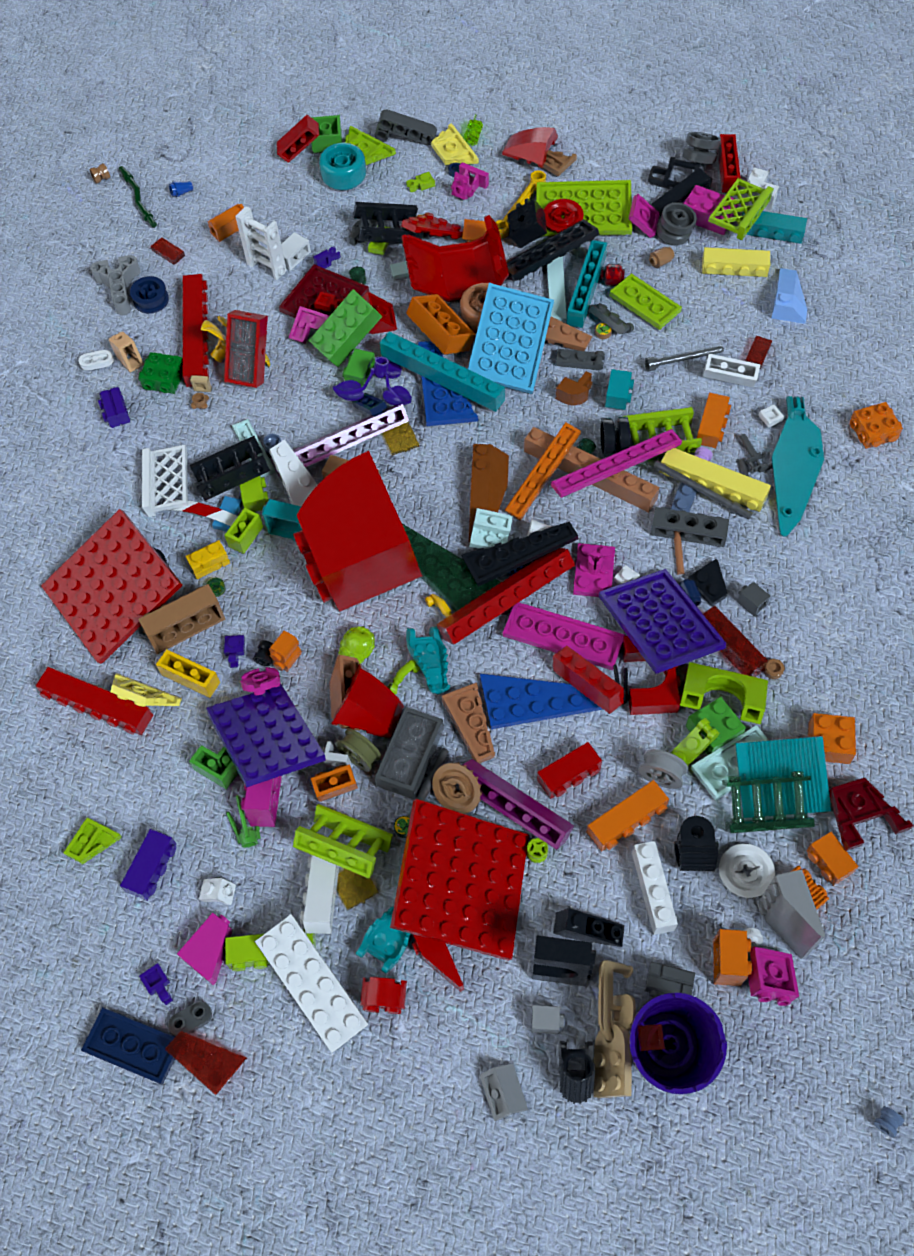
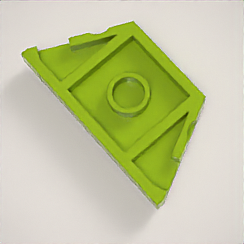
M353 126L349 127V134L346 135L345 143L353 144L361 149L365 156L366 165L396 154L395 148Z

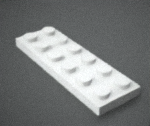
M292 914L255 941L331 1053L369 1025Z

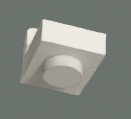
M327 741L326 747L322 749L325 754L326 761L324 763L326 767H331L334 770V768L340 765H351L349 756L334 753L332 742Z
M223 878L204 879L199 900L203 902H222L226 905H231L236 885Z

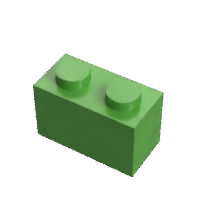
M355 349L353 354L349 356L347 367L343 369L342 376L345 381L354 380L363 387L371 372V368L374 367V353Z

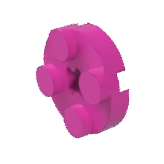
M265 667L266 671L260 672L258 668L246 672L242 675V680H240L243 691L254 692V695H262L266 692L265 690L280 686L279 671L275 668Z

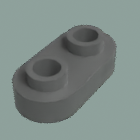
M196 1002L176 1013L169 1020V1031L176 1037H185L203 1027L212 1018L211 1007L205 1002ZM200 1009H202V1010H203V1014H202L201 1016L197 1017V1016H196L197 1011L200 1010ZM178 1021L183 1022L180 1028H176V1023Z

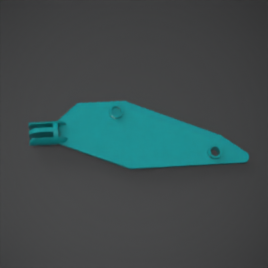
M799 396L786 397L788 418L772 455L779 530L783 537H787L802 519L824 462L821 430L806 416L804 397L800 398Z

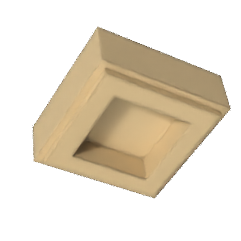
M191 375L190 381L194 391L211 392L212 387L208 376Z

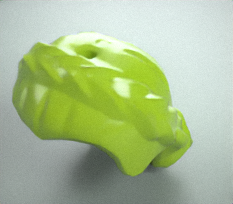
M364 626L350 628L340 642L339 655L357 658L359 664L364 662V659L372 653L375 647L373 632Z

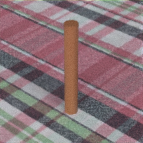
M674 531L677 575L685 574L680 532Z

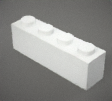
M652 841L636 844L633 847L632 855L653 935L675 931L678 923L656 843Z
M313 855L308 856L310 873L306 874L305 886L308 888L307 892L303 893L305 911H301L300 924L304 925L305 933L332 934L339 866Z

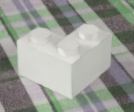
M753 168L747 182L766 189L768 186L774 188L771 200L764 209L771 211L777 198L779 186L766 183L768 171ZM757 192L752 193L753 196L760 195ZM742 194V198L749 197L748 194ZM745 202V204L752 205V202Z

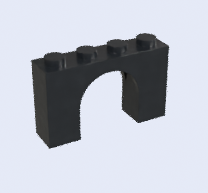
M537 935L532 979L585 986L586 980L591 978L595 965L596 950H592V942Z

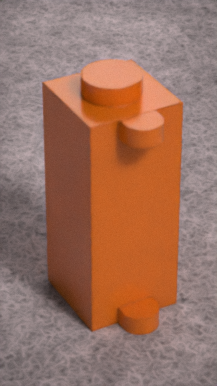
M237 204L207 221L210 233L219 242L239 231L235 216L244 208L242 204Z

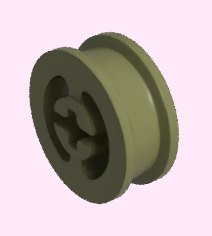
M348 728L345 731L346 736L342 740H337L335 745L341 754L349 756L352 764L365 772H370L372 763L375 760L379 761L381 759V753L365 736Z

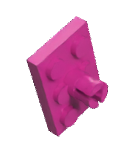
M578 543L573 595L599 597L600 591L612 587L615 547Z

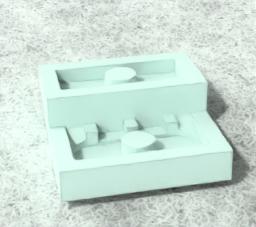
M477 508L469 547L487 549L494 547V544L500 542L502 544L507 543L513 516Z

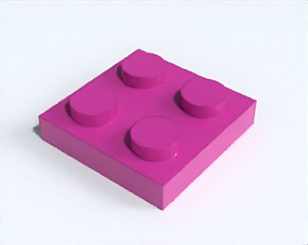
M636 194L633 197L629 220L651 238L656 234L660 213L643 197Z

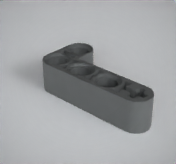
M384 109L380 113L375 138L386 142L389 133L431 145V141L436 138L437 128L433 124Z

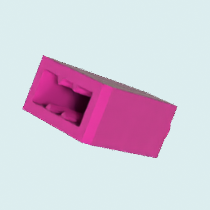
M214 913L206 919L177 953L183 961L212 985L217 981L226 953L225 938L232 935V929L229 927L230 921L222 914L218 917Z

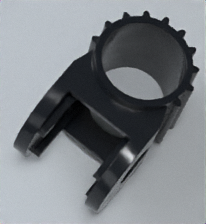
M691 816L685 819L678 833L677 841L674 842L675 858L680 871H715L719 844L718 841H715V830L712 823L702 816Z
M592 1041L585 1042V1049H567V1042H559L560 1093H562L563 1098L567 1099V1102L570 1101L573 1104L579 1103L581 1105V1102H587L591 1098L594 1091L595 1064H593L594 1052ZM576 1057L583 1058L585 1070H568V1061Z

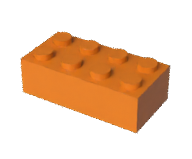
M438 294L412 297L406 314L444 355L470 350L476 334Z

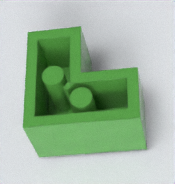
M201 745L189 760L194 771L226 790L238 775V771L225 746L217 755Z

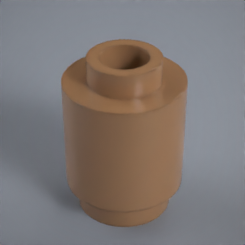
M671 247L660 248L650 254L649 262L655 268H659L672 261L674 251Z

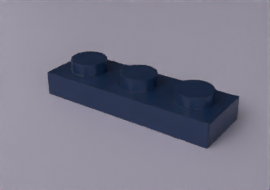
M364 393V397L359 400L351 401L355 408L371 416L380 415L387 408L385 401L368 393Z

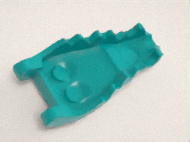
M430 627V637H416L415 629L407 628V648L424 674L429 691L433 694L445 693L450 688L446 676L448 672V662L446 661L448 654H446L447 648L440 638L438 627Z
M392 906L383 913L381 918H377L370 925L360 947L356 951V955L360 958L369 953L382 961L384 965L381 971L385 974L399 962L407 948L411 935L410 933L390 928L394 909Z

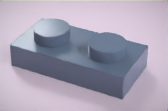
M680 482L671 509L690 512L697 490Z

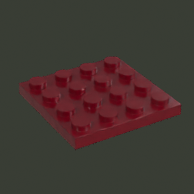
M314 264L281 303L279 311L296 318L301 306L330 316L335 309H331L328 312L317 309L314 306V302L320 292L335 295L337 300L345 299L353 289L362 297L367 291L369 292V287Z

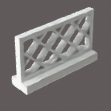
M186 445L151 451L149 448L142 449V508L148 517L156 516L158 511L188 506ZM177 452H182L178 459L173 457ZM157 456H166L160 463L157 461ZM170 459L174 461L169 468L164 466ZM178 465L182 466V469L177 474L173 472ZM161 468L166 470L161 477L157 476V472ZM172 474L174 478L169 483L166 482V477ZM180 479L182 484L178 488L174 487L173 485ZM161 483L165 484L166 486L159 492L157 487ZM170 488L173 489L174 492L170 497L164 495ZM178 494L182 495V501H173ZM161 497L166 499L163 504L157 505Z

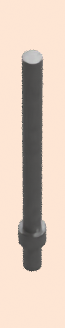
M659 461L655 462L653 467L728 507L729 511L735 514L738 513L748 519L753 515L752 512L741 507L740 503L728 500Z

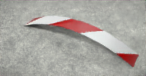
M188 501V506L168 509L198 514L229 526L238 517L217 507L194 501Z

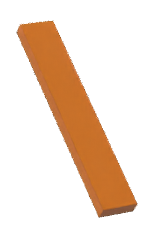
M565 422L505 508L506 513L519 521L523 518L581 434L579 429Z

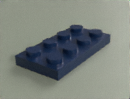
M102 1007L81 1051L163 1085L183 1041Z

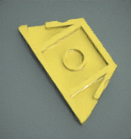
M452 123L448 125V129L445 132L442 131L438 137L431 141L432 148L445 165L455 162L460 164L462 162L465 164L479 163L477 155Z
M117 673L115 674L110 691L117 694L118 698L132 700L135 705L142 707L180 706L182 699Z

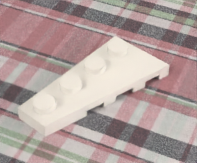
M284 439L271 448L269 452L282 478V483L287 490L291 504L302 506L318 484Z

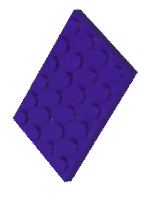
M666 569L599 592L600 600L655 674L726 648V642Z
M282 684L265 690L266 692L262 695H254L253 692L206 708L207 714L246 788L326 761L323 750Z

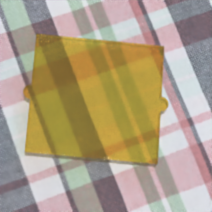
M409 422L382 433L392 455L419 447Z
M345 868L344 871L338 873L337 891L347 910L360 903L365 904L366 900L379 893L371 878H366Z

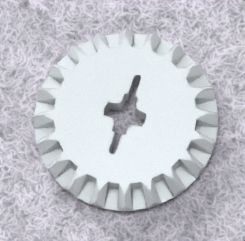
M751 844L732 846L725 851L720 859L718 870L723 886H726L729 892L736 894L737 897L741 896L748 899L763 895L775 877V868L771 858L761 848ZM744 867H746L747 870H753L752 872H750L749 877H747L745 873H740L744 869Z

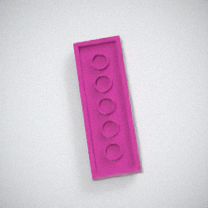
M520 602L513 606L503 631V637L555 653L565 646H569L591 664L613 670V665L616 664L623 643V637L625 636L622 633Z

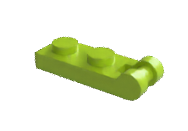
M704 718L670 753L681 758L689 766L720 733L716 728L713 729L709 725L710 722ZM703 731L707 734L705 738L701 735Z

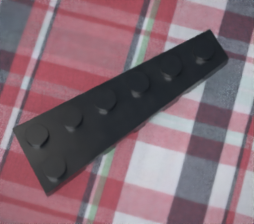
M569 521L542 531L530 533L527 537L520 539L517 537L510 542L504 544L500 542L494 544V547L481 548L461 556L476 585L479 587L579 538Z

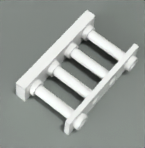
M245 206L235 217L247 265L253 267L257 262H260L271 268L274 279L278 280L285 274L287 269L277 222L273 221L267 227L253 220L251 208ZM256 229L264 232V236L257 233ZM259 241L266 244L267 248L260 245ZM261 253H263V254H265L266 256H268V257L270 258V260H268V259L262 257V254H261Z

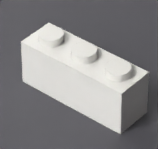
M709 354L703 377L754 388L760 364Z

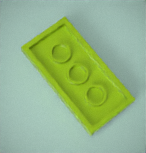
M632 273L615 286L609 294L614 300L659 330L682 310L680 305Z

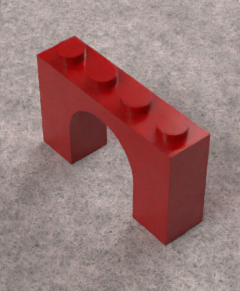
M624 636L622 643L624 662L646 661L629 637ZM678 666L663 671L665 680L656 687L630 689L628 695L630 715L678 713L682 693L679 694L678 691L680 677L676 676Z

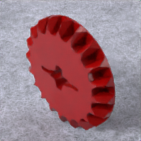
M570 199L554 200L544 208L547 229L550 228L551 232L556 231L557 234L583 220L584 213L582 207Z

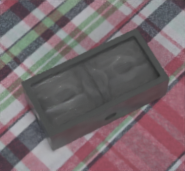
M405 707L376 773L375 781L377 787L415 800L443 733V719Z

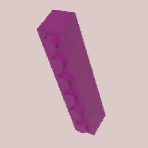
M471 759L462 764V766L467 765V769L473 770V775L478 777L477 781L481 784L480 791L482 794L480 799L556 850L566 842L574 828L573 824L475 760Z

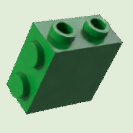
M150 352L138 376L142 388L149 391L175 394L183 376V359L176 355Z

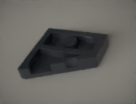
M717 559L688 576L689 580L695 581L700 595L711 606L727 597L728 593Z

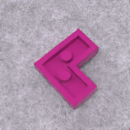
M300 306L289 338L306 344L310 330H318L329 315Z

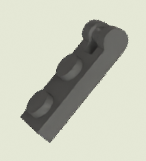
M604 304L591 305L588 310L619 334L631 333L634 330L632 323H625L619 318L618 314L610 312Z
M558 349L556 366L602 370L605 353L603 351L587 352Z

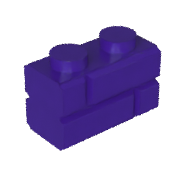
M114 387L110 390L101 391L99 393L101 399L98 400L101 410L104 409L105 411L102 412L105 423L108 422L112 428L120 426V424L130 423V417L120 388Z

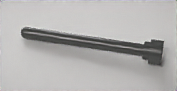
M718 346L661 359L649 357L645 358V367L648 372L654 371L661 365L704 357L709 354L722 353L724 348Z

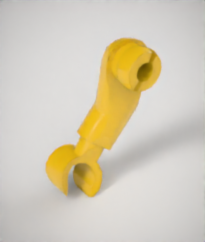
M430 594V596L425 598L428 607L435 605L444 616L452 615V611L445 600L439 596Z

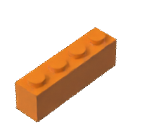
M652 780L588 824L586 833L601 852L606 848L610 850L618 844L619 839L622 837L628 838L632 835L636 827L639 825L641 827L645 826L651 821L652 816L655 814L661 815L668 808L669 798L658 784Z

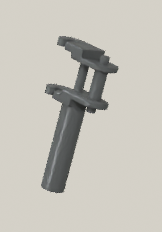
M742 434L739 437L751 457L745 461L746 464L751 466V473L757 471L761 473L773 467L772 463L768 466V464H761L759 462V459L764 458L766 453L762 452V455L761 452L757 453L746 434Z

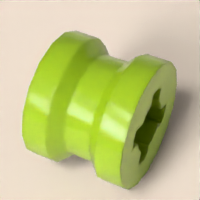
M534 838L528 843L527 856L531 862H544L548 855V845L540 838Z

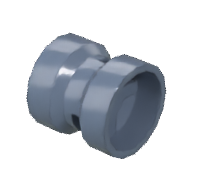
M268 434L263 440L266 454L271 457L269 450L281 442L277 434Z

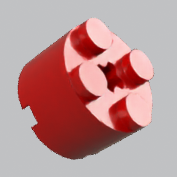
M363 977L360 1006L366 1012L379 1013V1009H385V1012H388V1014L401 1015V1010H405L407 981L401 980L400 984V982H395V979L370 977L369 981V979Z

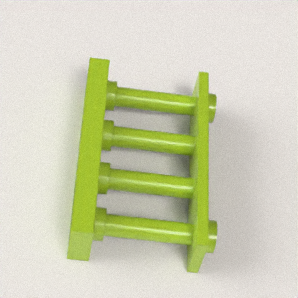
M692 407L623 416L628 417L633 445L640 443L638 430L647 429L649 438L656 436L654 428L665 427V430L668 431L672 429V426L682 425L686 440H682V444L675 448L686 453H695L696 449L701 447L702 439H693L689 425L692 423L694 414ZM666 452L659 454L655 457L664 456Z
M317 804L314 824L310 829L299 826L295 831L293 842L294 848L370 879L376 862L375 854L379 849L387 853L389 852L393 834ZM322 826L333 830L328 837L317 833ZM341 834L352 838L347 845L336 841ZM360 841L371 846L366 853L355 849Z

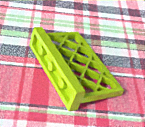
M738 178L711 214L708 221L736 233V238L743 240L770 202L774 188L768 186L766 189H763ZM740 185L745 187V189L738 190L737 186ZM757 192L760 195L753 196L752 193ZM741 194H748L749 197L742 198ZM737 195L738 199L731 200L730 196ZM745 202H752L750 206L745 205ZM739 203H740L741 206H742V207L735 208V207H734V204H739ZM730 205L731 209L724 210L723 206ZM744 211L745 215L738 216L737 212ZM732 213H733L734 216H735V217L728 218L726 214H732ZM722 215L724 219L719 220L715 217ZM737 221L738 226H733L730 223Z

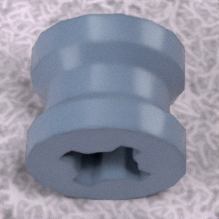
M883 1106L881 1116L875 1119L874 1125L884 1134L895 1138L898 1133L897 1128L902 1126L905 1120L894 1110Z

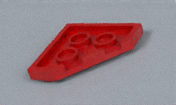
M428 212L415 217H409V219L403 220L401 227L415 233L429 232L430 235L441 237L442 235H451L450 237L454 239H459L463 236V229L460 225L450 224L446 219L436 218L434 214Z

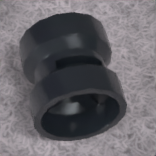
M261 640L258 645V652L254 654L253 661L265 667L271 666L273 660L270 657L269 648L273 643Z

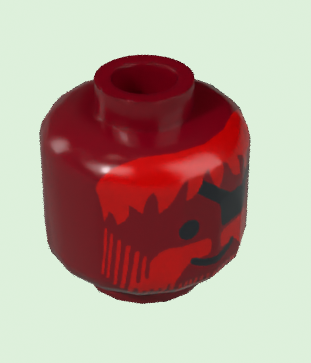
M607 264L605 269H602L601 279L604 280L606 286H617L624 280L625 269H622V266L619 264Z

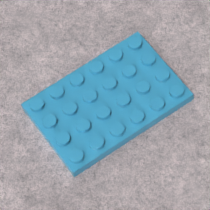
M489 283L468 369L506 388L532 394L554 300Z

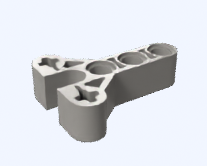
M133 255L118 257L119 267L117 269H111L107 260L93 263L90 269L97 283L104 284L110 288L112 301L119 315L130 313L131 305L127 287L134 277L141 273L137 258Z

